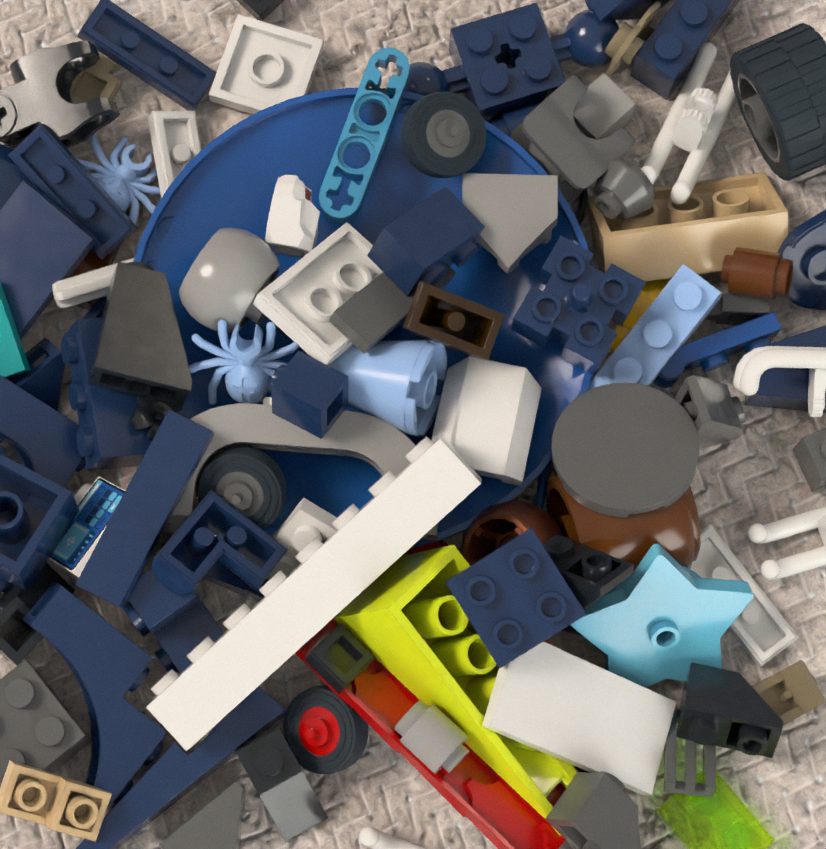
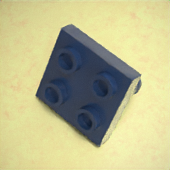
M532 527L446 580L449 589L499 668L507 665L586 615Z

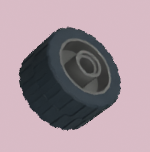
M801 23L735 52L730 60V75L733 89L746 125L771 170L779 178L789 181L825 165L826 43L823 37L812 26Z

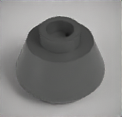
M610 160L608 170L597 179L594 186L596 197L594 203L597 209L609 219L618 218L626 220L649 210L653 206L654 188L652 183L641 169L627 160Z

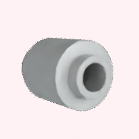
M421 699L410 708L394 727V730L402 736L400 742L434 774L442 767L450 773L469 752L463 745L469 736L434 704L429 707Z

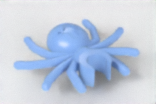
M92 135L90 137L91 147L103 167L96 163L76 159L85 169L97 172L90 174L124 212L129 207V204H131L129 218L136 225L140 208L138 200L143 203L151 214L156 208L142 192L161 195L160 187L144 185L153 182L158 177L156 167L148 174L151 154L147 156L146 161L143 163H133L130 158L135 153L136 144L129 145L122 152L129 142L128 137L123 136L110 154V163L99 145L97 136ZM122 152L121 161L119 163L118 158Z
M222 319L218 321V335L222 348L204 340L198 334L192 335V341L219 357L189 365L190 374L198 370L220 366L214 372L208 385V401L210 404L213 405L217 402V387L223 374H226L225 384L227 392L235 401L256 404L262 401L269 393L270 376H273L280 365L286 366L288 364L275 359L295 352L300 346L293 342L290 345L270 352L274 347L276 326L273 322H269L266 326L267 334L265 345L263 346V331L258 324L255 327L254 339L245 340L239 336L238 323L233 328L229 342L227 323Z

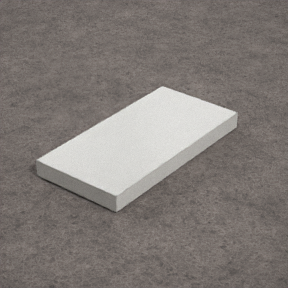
M542 642L507 665L499 668L482 726L590 773L608 772L617 777L624 784L625 788L641 795H652L676 701L546 642Z

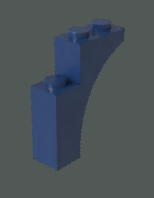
M53 581L24 617L23 621L52 644L64 658L81 687L87 704L92 740L90 762L84 783L112 793L107 807L108 810L111 804L117 805L133 786L132 777L142 764L145 766L151 764L159 755L164 745L161 740L167 732L123 698L128 690L133 692L144 682L150 671L147 665L153 657L67 589Z

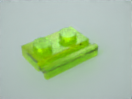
M703 770L696 775V783L703 784ZM717 771L716 789L713 798L675 793L655 810L687 849H766L775 841Z

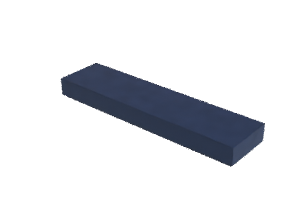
M170 409L168 410L75 585L121 609L123 608L215 435L212 430Z

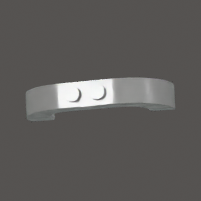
M265 397L263 404L237 403L215 407L190 419L212 430L215 435L170 519L186 520L198 506V484L204 468L214 456L229 448L244 446L259 450L348 456L369 463L382 476L389 470L397 476L410 464L405 455L416 445L396 427L379 418L359 412L344 411L325 436L320 439L273 414L272 397ZM438 523L421 539L437 540Z

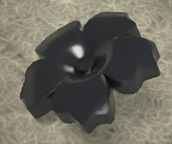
M137 396L135 400L140 407L134 410V417L130 423L134 426L135 431L149 429L147 438L153 440L168 410L170 409L180 414L179 412L182 410V407Z

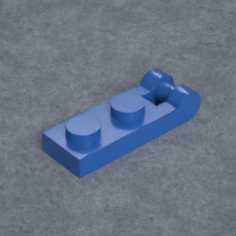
M775 312L682 345L653 382L661 388H669L675 385L684 372L700 366L703 372H709L729 363L728 356L741 351L747 354L755 348L770 344L771 340L781 330Z

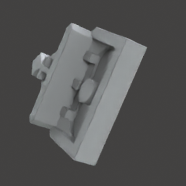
M463 173L462 203L485 226L475 242H478L497 258V265L507 274L518 267L519 260L536 246L547 244L551 240L552 229L557 225L558 175Z

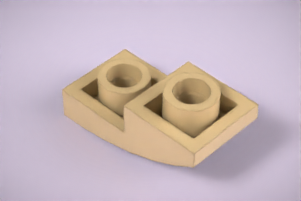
M9 760L0 786V813L43 824L50 830L96 842L112 793L68 777Z

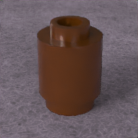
M736 247L733 256L726 255L724 258L721 282L728 283V292L732 294L775 300L776 296L787 297L793 276V260L783 259L782 253Z

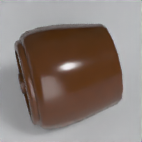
M558 475L547 481L545 492L547 513L557 522L564 537L633 564L634 571L651 546L657 543L681 566L690 569L692 562L697 560L701 547L700 524L691 486L688 487L686 492L677 501L667 508L662 506L649 512L629 514L628 518H618L599 514L575 501L562 487V482Z

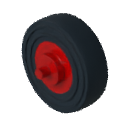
M320 685L304 690L291 701L284 716L283 733L301 767L317 774H332L349 768L361 757L368 740V723L327 685Z

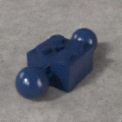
M537 2L451 28L449 53L454 67L441 71L437 66L427 62L409 64L410 79L406 91L424 96L435 92L464 93L465 97L477 107L483 120L490 123L493 120L500 119V113L544 101L565 82L559 63L572 59L575 63L588 68H597L609 63L612 58L605 54L604 51L620 27L616 20L600 21L595 11L588 9L576 14L568 22L563 34L549 37Z

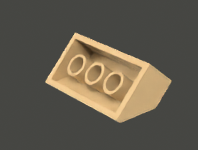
M765 172L697 181L688 200L680 205L672 202L670 198L674 185L653 187V206L649 210L626 220L607 218L597 209L594 203L596 197L588 196L587 210L598 269L606 273L612 263L643 281H670L682 264H685L696 274L720 275L725 256H733L736 247L777 253L782 242L788 236V211Z

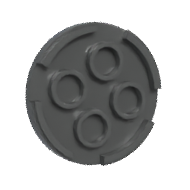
M611 383L584 392L563 410L553 430L551 455L554 468L562 482V487L575 501L599 514L628 518L629 514L649 512L662 506L667 508L686 492L697 470L699 438L696 427L687 411L669 395L642 384Z

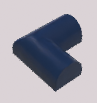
M210 490L154 557L151 567L157 579L165 587L179 594H189L218 560L257 591L287 553L288 549L218 494Z

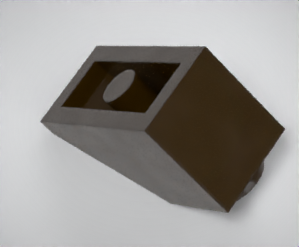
M419 281L403 328L425 340L441 343L446 348L458 353L489 360L504 314L426 282Z

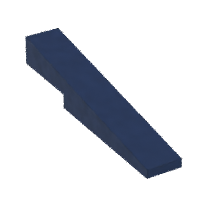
M258 686L222 719L190 755L185 753L174 742L106 815L96 842L84 839L76 849H118L233 758L238 750L252 743L285 716L286 710L264 689Z

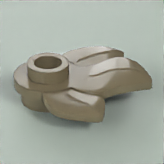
M658 0L646 11L634 28L624 22L607 45L604 53L612 58L611 64L605 72L609 78L618 70L623 61L628 64L633 61L638 51L654 31L650 27V23L660 9L661 3Z

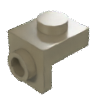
M802 660L752 686L783 720V725L825 703V698L818 687L816 679Z

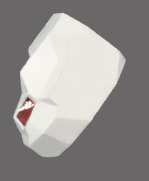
M284 175L279 177L276 182L267 221L265 242L275 254L303 258L315 248L320 211L311 202V189L306 187L297 175Z

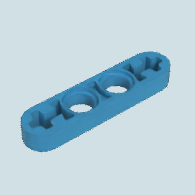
M387 47L380 49L370 58L320 188L319 203L321 211L333 223L344 224L351 222L361 211L410 79L409 61L404 53L396 48ZM389 62L396 63L397 72L401 74L400 76L392 75L386 87L387 95H394L393 99L379 91L382 75L378 67L386 68ZM378 103L383 106L387 113L384 121L374 126L365 124L360 119L359 114L366 104ZM356 145L366 148L370 153V160L367 165L359 169L351 168L343 161L346 150ZM337 172L351 180L348 188V200L353 202L351 206L343 205L340 211L333 209V202L328 198L330 195L338 196L342 189L343 177H335ZM352 180L362 181V183L360 185H357Z

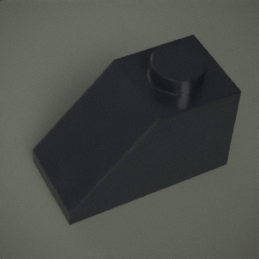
M280 728L236 752L285 842L328 819Z

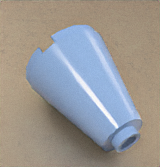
M433 340L379 341L365 354L353 344L328 365L348 376V405L379 418L408 435H425L429 430L441 396L435 395L437 379L445 381L447 355L443 344Z

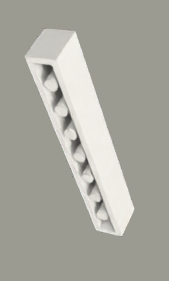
M442 435L435 442H432L427 436L405 455L410 464L397 476L391 470L385 473L368 489L374 497L360 510L354 503L350 505L331 523L337 529L324 543L318 537L314 538L295 556L301 563L288 576L281 570L278 571L259 589L264 595L261 601L251 610L243 603L223 622L224 626L228 629L226 633L215 643L207 636L187 655L192 664L180 675L171 669L151 688L156 696L146 708L186 751L481 484L482 478Z

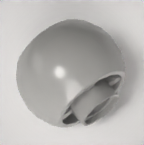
M233 227L221 228L207 242L187 272L179 290L181 302L190 316L201 325L214 331H218V321L222 319L227 323V333H232L234 326L238 323L239 331L249 320L260 324L266 315L254 306L253 302L257 294L277 278L280 271L278 258L271 247L259 236L243 229Z

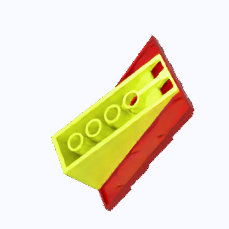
M443 540L407 550L296 651L295 654L336 695L351 706L394 751L401 753L463 817H467L498 849H558L566 839L546 820V817L576 773L590 772L482 726L499 667L446 584V580L470 565L455 545H448ZM342 623L376 658L338 694L304 658L331 631ZM549 638L543 641L557 647ZM420 699L429 707L434 704L469 736L463 744L469 750L468 754L450 773L442 767L434 774L400 742L402 736L394 730V727Z

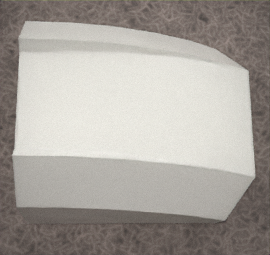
M469 356L447 370L431 441L435 442L442 435L478 475L500 479L503 483L521 486L542 388L525 367Z

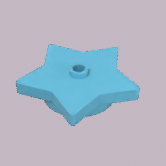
M657 543L651 546L631 576L585 609L586 615L570 625L605 653V670L646 688L664 679L686 681L691 662L722 669L720 638L751 602L754 595L749 583L746 581L701 578L696 572L681 566Z

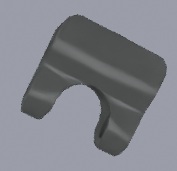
M577 75L568 78L532 110L509 136L529 153L548 175H558V188L567 203L575 200L608 170L610 160L620 159L636 143V139L625 127L617 129L612 135L604 139L589 138L579 131L574 121V109L578 101L586 94L588 87Z

